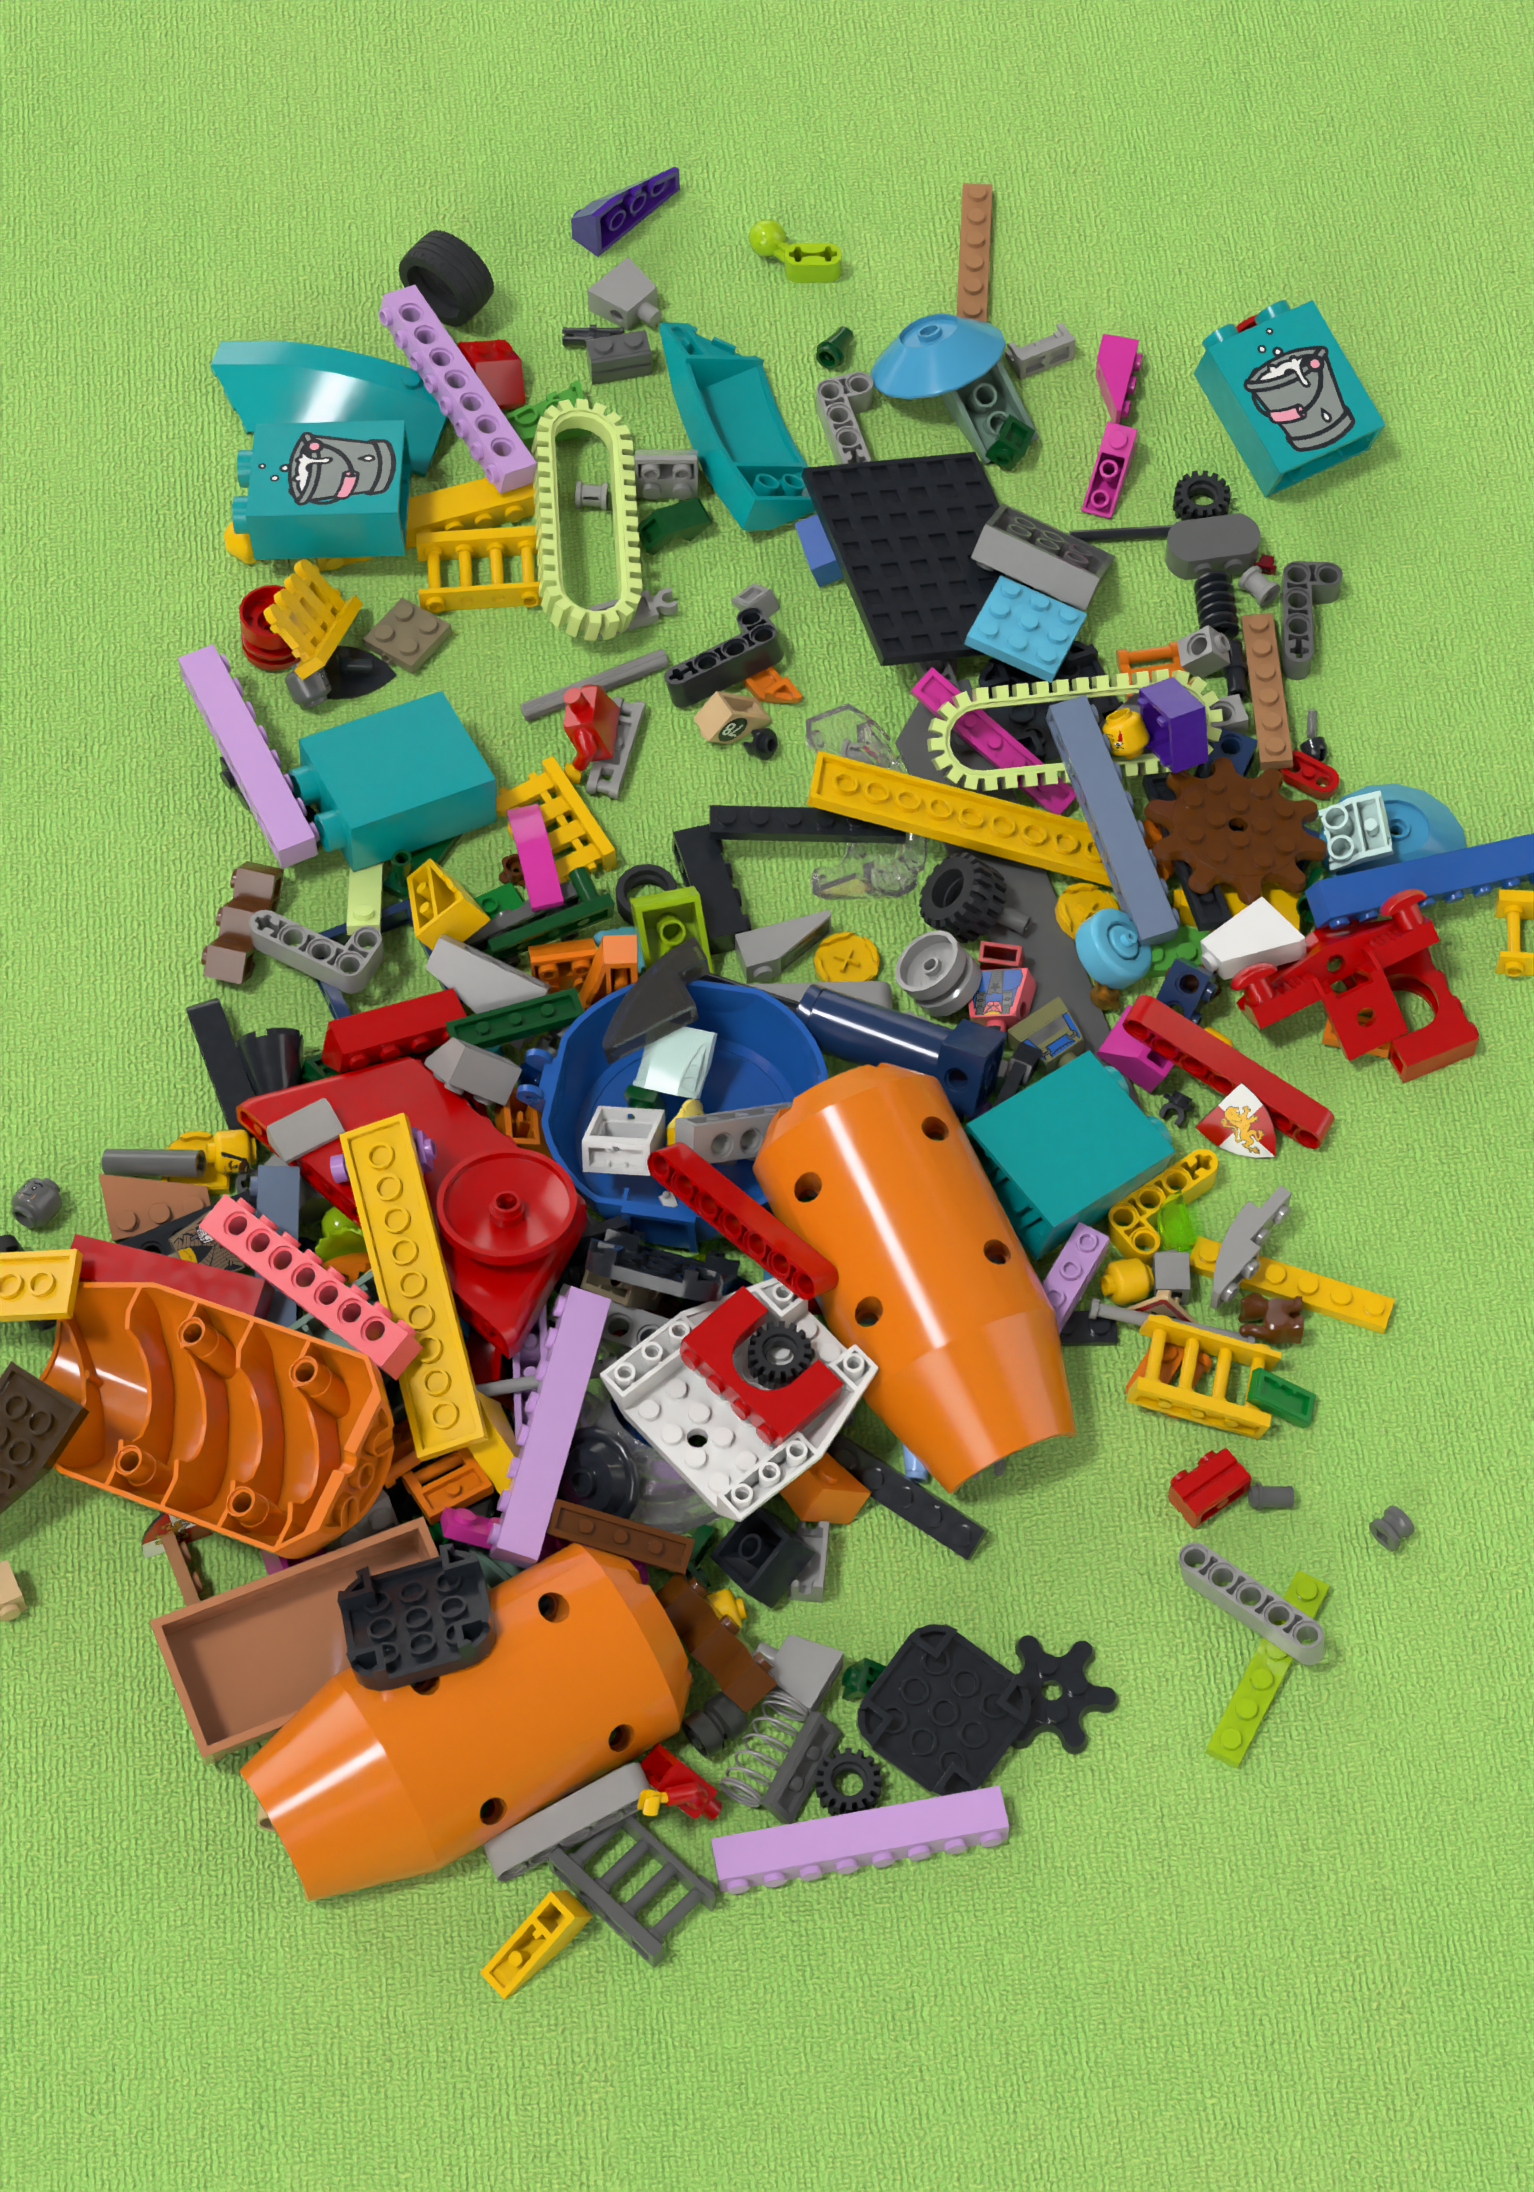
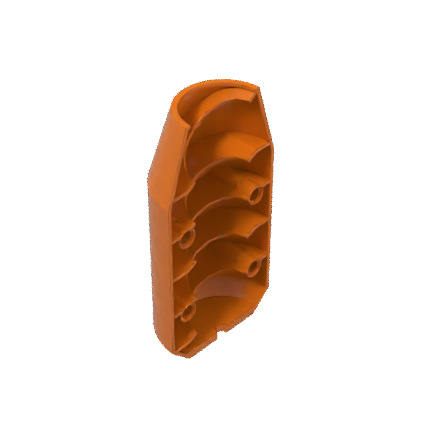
M881 1063L877 1067L864 1065L838 1074L813 1086L795 1097L792 1107L780 1109L769 1123L753 1165V1172L775 1217L835 1266L839 1277L838 1285L833 1290L815 1297V1300L833 1336L847 1350L856 1344L879 1367L862 1395L866 1404L949 1494L957 1492L960 1486L975 1474L1017 1451L1054 1437L1068 1436L1070 1439L1076 1436L1077 1431L1055 1310L939 1080L934 1076L890 1063ZM810 1196L815 1198L810 1202H800L804 1197ZM992 1260H998V1261L1002 1262L1003 1264H999V1265H998V1264L992 1263L991 1261H992ZM864 1319H873L877 1322L869 1327L859 1325Z
M78 1282L73 1318L56 1319L57 1328L53 1351L45 1370L39 1378L89 1411V1414L53 1466L59 1473L288 1559L303 1558L320 1551L365 1516L383 1488L394 1451L392 1439L394 1422L386 1388L378 1367L368 1355L155 1282Z
M574 1542L488 1590L496 1627V1643L491 1652L479 1663L462 1670L420 1681L415 1686L406 1685L384 1691L367 1689L359 1684L352 1668L349 1667L331 1677L238 1771L256 1796L286 1849L304 1890L303 1895L307 1902L437 1872L484 1845L498 1834L649 1751L657 1743L661 1744L679 1733L693 1681L692 1674L687 1668L688 1659L665 1610L650 1586L642 1584L638 1570L630 1561L624 1557ZM545 1595L549 1601V1608L541 1615L538 1609V1602L540 1597ZM615 1728V1737L609 1743V1736L612 1730ZM488 1800L489 1808L487 1812L480 1815L482 1805Z

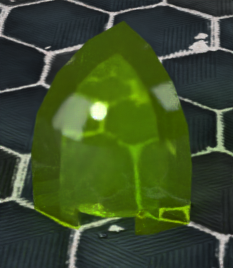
M1179 1190L1169 1195L1161 1204L1157 1216L1158 1232L1164 1251L1175 1248L1179 1252L1192 1250L1197 1243L1182 1192Z

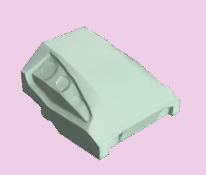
M1381 791L1351 797L1336 805L1319 810L1325 830L1324 835L1327 839V849L1330 854L1329 867L1332 875L1336 874L1338 870L1394 854Z
M652 1019L647 1032L642 1061L633 1085L676 1096L700 1099L706 1076L711 1067L717 1033Z

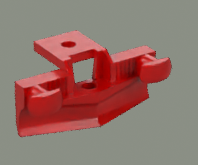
M1407 889L1389 897L1382 904L1380 913L1382 916H1391L1392 919L1348 925L1335 930L1328 928L1312 931L1305 937L1307 955L1301 960L1278 966L1272 963L1260 962L1240 970L1231 980V989H1242L1244 993L1236 1002L1238 1009L1259 1029H1262L1321 1000L1342 1052L1348 1061L1408 1033V1028L1383 969L1440 941L1432 920L1422 915L1418 902L1427 898V894L1423 890ZM1334 955H1340L1342 963L1339 969L1328 971L1327 961ZM1354 973L1368 978V981L1337 996L1330 986ZM1364 1008H1371V1020L1365 1024H1359L1357 1021L1358 1013Z

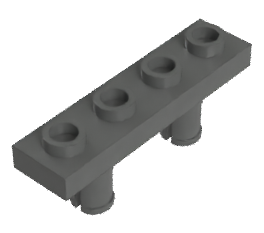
M561 883L560 887L564 905L532 912L528 899L524 902L523 906L513 911L506 909L498 913L494 920L486 923L466 939L464 943L479 951L487 949L488 940L581 904V901L572 883ZM579 931L560 939L562 942L572 941L578 937ZM516 955L502 962L515 968L520 964L521 959Z

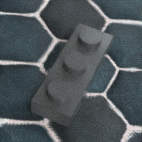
M810 1712L761 1801V1804L781 1823L792 1824L816 1780L819 1764L823 1765V1759L831 1753L841 1734L821 1712Z

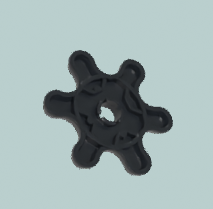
M1030 1635L1021 1637L1015 1644V1653L1022 1664L1018 1675L1026 1682V1687L1031 1697V1713L1025 1726L1011 1743V1746L1017 1749L1027 1748L1038 1734L1051 1732L1058 1736L1066 1752L1074 1755L1082 1753L1088 1745L1087 1735L1081 1726L1083 1717L1090 1712L1110 1713L1117 1708L1119 1703L1118 1695L1112 1688L1094 1686L1086 1679V1669L1095 1659L1094 1647L1086 1641H1078L1071 1645L1065 1655L1055 1657L1044 1653L1041 1643L1037 1638ZM1057 1685L1062 1693L1058 1699L1048 1700L1042 1695V1688Z

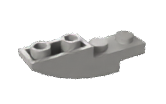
M1281 1185L1261 1208L1248 1201L1228 1229L1215 1266L1210 1306L1216 1310L1224 1301L1229 1303L1239 1291L1240 1286L1238 1285L1244 1278L1249 1280L1255 1275L1261 1265L1258 1261L1261 1246L1270 1236L1271 1232L1269 1230L1275 1223L1281 1225L1291 1212L1289 1203L1292 1193Z

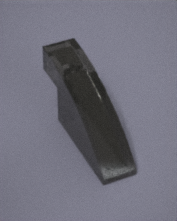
M695 936L678 945L656 961L625 995L611 1019L602 1042L605 1059L609 1065L699 1019L696 1004L685 985L710 973L707 956Z

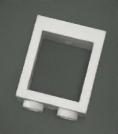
M598 1106L582 1139L583 1172L651 1176L647 1165L648 1156L652 1152L662 1149L666 1141L664 1133L665 1110ZM628 1114H633L635 1118H628Z

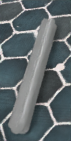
M659 649L522 703L520 705L521 713L526 721H530L565 707L566 703L563 700V696L570 688L581 689L584 685L592 684L602 686L606 691L668 666L667 655L663 649Z

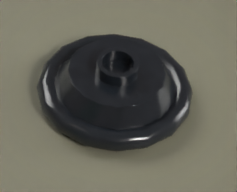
M596 1425L576 1429L560 1480L557 1498L629 1519L639 1502L641 1489L638 1461L629 1445L614 1431Z

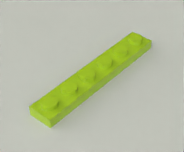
M1297 1570L1283 1599L1314 1620L1329 1591L1330 1585ZM1278 1620L1275 1621L1273 1624L1280 1626L1285 1624L1287 1621ZM1264 1637L1205 1751L1206 1754L1237 1769L1294 1660L1293 1657Z

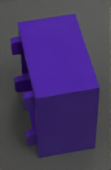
M1174 677L1140 688L1138 705L1150 735V740L1144 748H1148L1160 760V763L1164 767H1168L1173 773L1208 762L1205 706Z

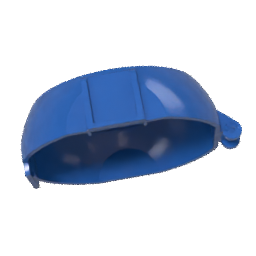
M658 976L625 986L589 1007L563 1034L556 1058L545 1050L529 1049L526 1053L525 1061L531 1067L542 1072L539 1087L530 1084L520 1085L517 1089L516 1097L521 1102L543 1113L541 1123L549 1152L553 1160L569 1174L576 1193L584 1199L589 1208L605 1220L621 1215L622 1219L627 1220L629 1223V1233L633 1234L634 1230L647 1232L646 1243L687 1248L691 1253H698L702 1242L725 1238V1236L675 1195L678 1206H663L658 1196L663 1195L665 1191H670L655 1180L652 1175L583 1172L582 1139L597 1107L629 1108L623 1095L628 1084L633 1085V1081L637 1077L651 1020L655 1019L717 1033L711 1067L706 1076L701 1097L697 1099L702 1103L704 1114L786 1102L793 1103L795 1097L827 1080L828 1073L822 1053L805 1024L783 1003L758 988L672 976ZM659 1092L669 1111L665 1119V1129L677 1116L683 1103L692 1098ZM667 1138L663 1145V1148L667 1147ZM745 1158L738 1159L737 1164L734 1165L710 1164L769 1213L773 1214L768 1200L753 1172L755 1161Z

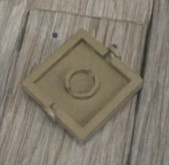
M401 598L363 638L365 648L381 656L382 660L388 665L394 663L414 674L452 633L451 624Z

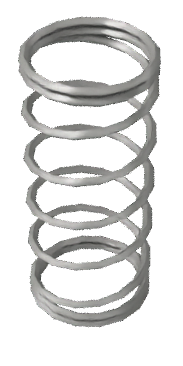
M779 1691L768 1692L766 1701L761 1705L765 1717H758L753 1720L752 1724L756 1733L747 1734L743 1738L747 1750H740L735 1753L734 1757L738 1766L727 1768L725 1772L726 1777L722 1778L719 1783L721 1790L726 1795L749 1807H759L761 1805L762 1797L760 1793L747 1783L729 1777L730 1770H742L750 1778L766 1786H770L772 1782L763 1774L743 1767L738 1761V1755L740 1753H751L757 1760L773 1769H779L780 1764L763 1753L751 1750L747 1744V1738L758 1736L771 1747L781 1752H789L788 1746L771 1736L761 1734L756 1728V1722L758 1720H768L786 1734L791 1736L799 1734L794 1727L786 1722L769 1717L765 1712V1705L768 1704L779 1714L795 1721H804L809 1716L807 1708L801 1702ZM771 1697L779 1698L786 1702L773 1700ZM778 1704L790 1707L802 1715L792 1713ZM777 1723L782 1724V1725L788 1727V1728L791 1729L793 1732H790V1731L784 1729L783 1727H781V1726L778 1725ZM769 1740L778 1743L785 1749L778 1747L777 1745L771 1743ZM761 1757H763V1758H765V1759H767V1760L773 1762L775 1765L768 1763L767 1761L763 1760ZM752 1774H755V1775H757V1776L763 1778L765 1781L760 1780L759 1778L755 1777V1776L752 1775ZM725 1783L731 1784L739 1793H741L745 1797H742L741 1795L735 1793Z

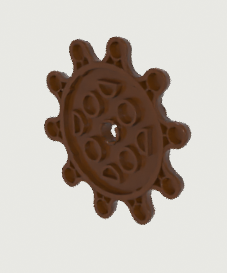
M1218 757L1210 765L1211 776L1208 778H1196L1185 770L1177 773L1170 772L1167 775L1166 784L1176 794L1177 799L1173 801L1155 799L1150 801L1144 808V815L1149 821L1161 824L1169 831L1168 837L1162 838L1154 844L1152 848L1153 856L1162 862L1182 860L1188 863L1193 871L1189 877L1188 886L1192 891L1199 894L1208 893L1217 883H1227L1236 889L1238 898L1242 903L1251 905L1263 896L1261 888L1266 883H1277L1291 893H1301L1306 888L1307 882L1305 874L1297 867L1296 863L1300 860L1323 861L1328 854L1326 842L1307 834L1302 828L1305 824L1314 822L1318 818L1317 804L1309 799L1292 801L1284 798L1279 793L1283 783L1282 776L1276 769H1266L1258 778L1250 779L1240 776L1235 771L1233 763L1229 758ZM1229 826H1237L1239 828L1243 826L1244 828L1243 831H1233Z

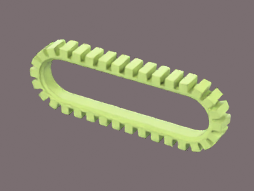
M567 399L559 401L557 408L551 405L545 410L543 417L541 416L538 422L531 449L532 457L537 462L533 478V489H535L534 504H536L534 511L535 519H537L535 530L536 535H538L536 550H539L537 554V566H539L538 582H540L538 587L539 597L543 598L541 606L544 613H552L550 621L557 628L565 623L568 624L565 631L566 634L576 638L579 631L584 630V640L596 641L600 632L603 639L607 640L614 638L617 631L622 634L629 627L630 622H633L642 591V579H639L641 575V563H639L640 548H637L639 544V532H637L638 517H635L637 513V501H635L636 486H633L635 471H632L634 456H631L633 441L629 440L630 431L627 425H620L622 418L613 411L605 416L607 406L596 402L593 409H589L588 400L577 399L573 407L570 400ZM580 428L593 432L604 441L609 452L618 602L607 610L592 611L581 608L569 599L563 587L555 437L566 429Z
M1168 669L1152 671V683H1149L1148 671L1132 673V685H1129L1128 673L1115 674L1111 676L1112 687H1109L1108 675L1092 677L1093 689H1089L1088 677L1072 679L1073 691H1069L1068 679L1052 681L1053 693H1049L1048 681L1032 683L1033 695H1029L1028 683L1012 685L1013 697H1009L1008 685L992 687L993 699H989L988 687L972 689L973 702H971L967 691L951 697L955 707L947 701L936 711L945 719L944 721L937 718L931 720L928 731L939 734V738L927 739L928 752H941V755L931 761L937 771L946 766L950 767L943 778L952 785L957 784L963 776L961 788L971 791L977 789L979 779H981L982 791L998 790L997 778L1000 777L1002 789L1018 788L1017 776L1021 775L1022 787L1038 786L1037 774L1041 773L1042 785L1058 784L1057 772L1061 771L1062 783H1071L1063 763L984 771L972 770L962 765L953 755L950 746L951 729L956 720L965 712L976 709L1066 701L1086 695L1087 698L1139 693L1140 688L1168 679L1169 671ZM1173 671L1172 677L1205 706L1207 741L1212 743L1218 742L1222 730L1212 727L1211 723L1222 722L1223 716L1222 709H1209V706L1219 701L1214 690L1201 694L1207 685L1204 680L1196 676L1188 683L1190 672ZM1207 743L1209 755L1214 749ZM1153 753L1142 754L1132 759H1126L1125 756L1111 758L1113 762H1117L1120 765L1122 777L1137 776V763H1140L1141 775L1158 773L1157 761L1160 760ZM1160 763L1161 773L1172 772L1168 767H1164Z

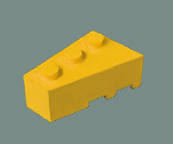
M431 858L407 877L415 937L432 951L441 935L446 934L464 943L466 939L491 920L460 882Z

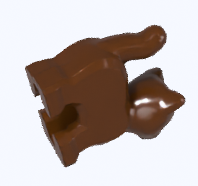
M1254 1292L1240 1300L1241 1313L1238 1317L1239 1322L1263 1320L1261 1326L1249 1323L1240 1326V1335L1264 1339L1273 1344L1285 1342L1301 1344L1304 1330V1318L1300 1316L1303 1305L1302 1296H1296L1292 1300L1280 1298L1268 1300L1261 1294Z

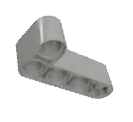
M854 372L825 379L816 388V411L836 465L871 461L854 414L868 411L873 404V379L864 372Z
M269 910L256 912L249 921L253 945L257 950L346 993H357L364 989L384 959L382 935L378 929L372 926L358 928L344 946ZM366 946H374V947L368 948V949H365V948H364V947H366ZM327 957L324 960H318V958ZM348 971H356L351 974L346 973Z

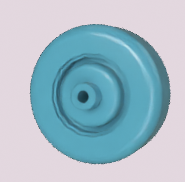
M1113 908L1102 909L1079 926L1075 937L1078 957L1089 975L1101 985L1106 984L1110 989H1125L1144 977L1151 967V946H1139L1137 942L1138 933L1133 921L1130 922L1128 915L1123 911Z

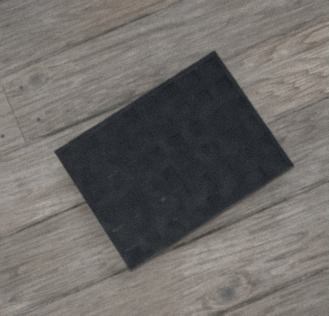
M976 452L804 468L801 477L880 666L987 655L964 643L999 577H1005L1006 574L995 569L993 571L983 569L977 565L976 560L970 558L985 524L1000 507ZM1022 583V584H1021V585L1026 586V587H1028V588H1030V589H1032V590L1034 589V587H1031V586H1029V585H1027V584H1025V583Z

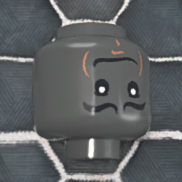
M299 662L291 665L292 672L286 675L285 683L295 704H303L304 708H309L328 700L327 694L331 691L332 687L324 666L302 681L294 672Z
M35 1177L28 1179L12 1197L11 1205L14 1218L27 1228H42L46 1226L62 1208V1199L59 1194L60 1188L48 1178L43 1180Z

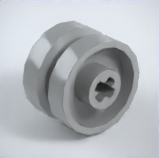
M941 930L927 932L914 939L900 955L895 969L897 983L926 1014L935 1017L950 1015L964 1007L978 990L982 977L980 965L950 933Z

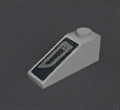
M830 910L735 934V953L746 983H762L770 980L772 977L779 976L831 933Z

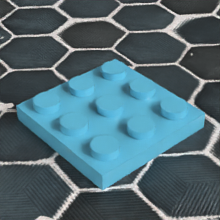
M1000 576L971 627L964 644L1052 683L1084 624L1087 613Z

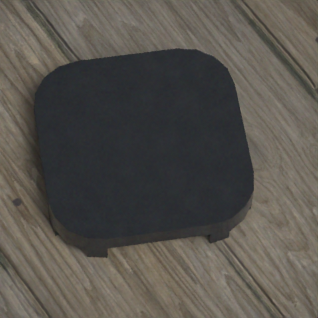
M1074 641L1053 681L1068 679L1069 691H1073L1072 679L1088 677L1089 689H1093L1092 677L1105 675L1098 661V651L1091 643L1087 646L1082 642ZM993 657L988 660L987 666L980 673L977 688L988 687L989 699H993L992 687L1008 685L1009 697H1013L1012 685L1028 683L1029 695H1033L1032 683L1045 680ZM1048 682L1049 693H1053L1052 683ZM1116 696L1087 698L1089 704H1094L1098 711V726L1109 714L1113 713L1123 704V701L1119 702ZM1063 701L982 709L1044 764L1063 763L1045 719L1049 706Z
M613 1227L607 1228L604 1241L591 1238L585 1268L597 1275L670 1295L705 1302L720 1301L723 1296L728 1295L734 1290L740 1261L725 1258L726 1253L712 1250L706 1255L705 1261L644 1246L647 1232L634 1230V1233L631 1234L619 1231Z
M453 1543L439 1545L441 1556L373 1576L369 1566L355 1571L357 1579L348 1585L345 1591H338L337 1602L342 1614L348 1651L346 1656L359 1684L367 1689L376 1691L396 1689L465 1669L479 1663L491 1652L496 1643V1627L487 1582L475 1552L470 1554L466 1551L455 1550Z
M929 1624L917 1628L907 1637L864 1696L857 1710L856 1727L860 1738L871 1751L935 1797L977 1790L1025 1726L1031 1713V1697L1026 1687V1682L1018 1674L1012 1673L957 1632L958 1629L947 1624Z

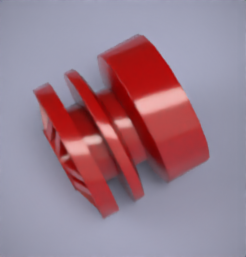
M279 585L262 586L252 590L243 598L239 607L243 654L256 667L270 671L285 670L301 660L299 657L295 658L291 653L293 651L278 633H273L270 629L271 625L264 616V610L270 605L276 604L274 595L280 590L286 589L284 586Z

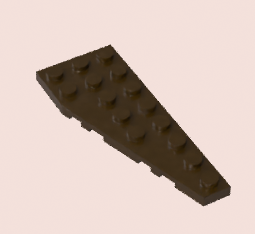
M12 1361L0 1377V1515L50 1472L89 1414L87 1409Z

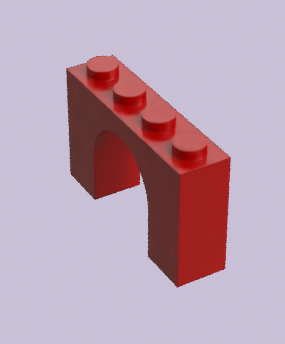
M1428 948L1383 969L1392 991H1407L1420 996L1429 1004L1434 1014L1433 1021L1427 1026L1391 1041L1388 1059L1403 1084L1474 1055L1479 1040L1478 1030L1474 1023L1468 1022L1463 1014V1007L1459 998L1452 996L1447 987L1445 975L1441 970L1435 968ZM1358 973L1342 979L1347 990L1368 981L1367 977Z
M742 1286L682 1339L679 1353L681 1354L682 1361L692 1371L697 1369L706 1378V1384L712 1392L718 1396L722 1394L731 1403L733 1412L740 1419H747L756 1428L757 1435L767 1445L773 1444L777 1448L797 1431L801 1432L840 1397L844 1383L819 1359L791 1384L781 1389L762 1390L746 1383L736 1372L732 1355L745 1340L756 1332L760 1326L765 1324L768 1309Z

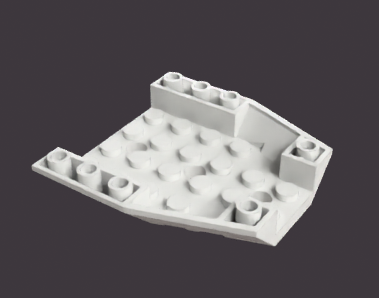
M775 1277L746 1288L768 1309L766 1321L762 1328L767 1330V1323L772 1321L774 1328L779 1327V1321H785V1328L789 1329L790 1324L793 1323L797 1325V1332L803 1329L806 1332V1339L809 1338L811 1341L812 1354L815 1357L811 1365L819 1359L844 1383L840 1397L801 1432L797 1431L777 1448L773 1444L767 1445L757 1435L756 1428L747 1419H740L733 1412L731 1403L722 1394L718 1396L712 1392L706 1384V1378L697 1369L695 1371L689 1369L682 1361L681 1354L679 1353L682 1339L734 1293L723 1296L720 1301L706 1302L680 1312L600 1373L602 1381L624 1418L717 1514L738 1522L743 1521L823 1457L879 1368L856 1344L847 1350L808 1311V1300L799 1298ZM750 1336L732 1355L735 1370L749 1385L762 1390H770L768 1389V1382L761 1386L758 1384V1376L753 1379L750 1374V1368L748 1369V1344L750 1345ZM774 1347L766 1353L767 1360L775 1365L788 1364L794 1357L792 1351L786 1347ZM775 1384L774 1390L780 1389V1384ZM693 1435H702L707 1439V1443L702 1447H693L687 1441Z

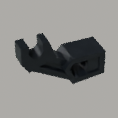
M1024 1042L1019 1044L1011 1056L1004 1074L1006 1081L993 1108L1016 1095L1020 1086L1027 1087L1037 1070L1043 1050Z

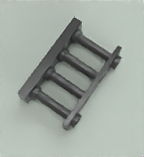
M633 1813L593 1835L574 1854L570 1852L566 1855L558 1847L548 1857L549 1870L649 1965L655 1968L664 1959L663 1938L699 1902L712 1912L716 1908V1889L704 1876L700 1875L697 1878L636 1821L637 1815ZM622 1828L637 1843L601 1878L595 1877L592 1879L583 1871L585 1869L584 1864ZM648 1852L662 1868L626 1903L621 1902L618 1904L610 1896V1889ZM674 1877L689 1892L653 1928L649 1926L646 1929L643 1928L636 1921V1913Z

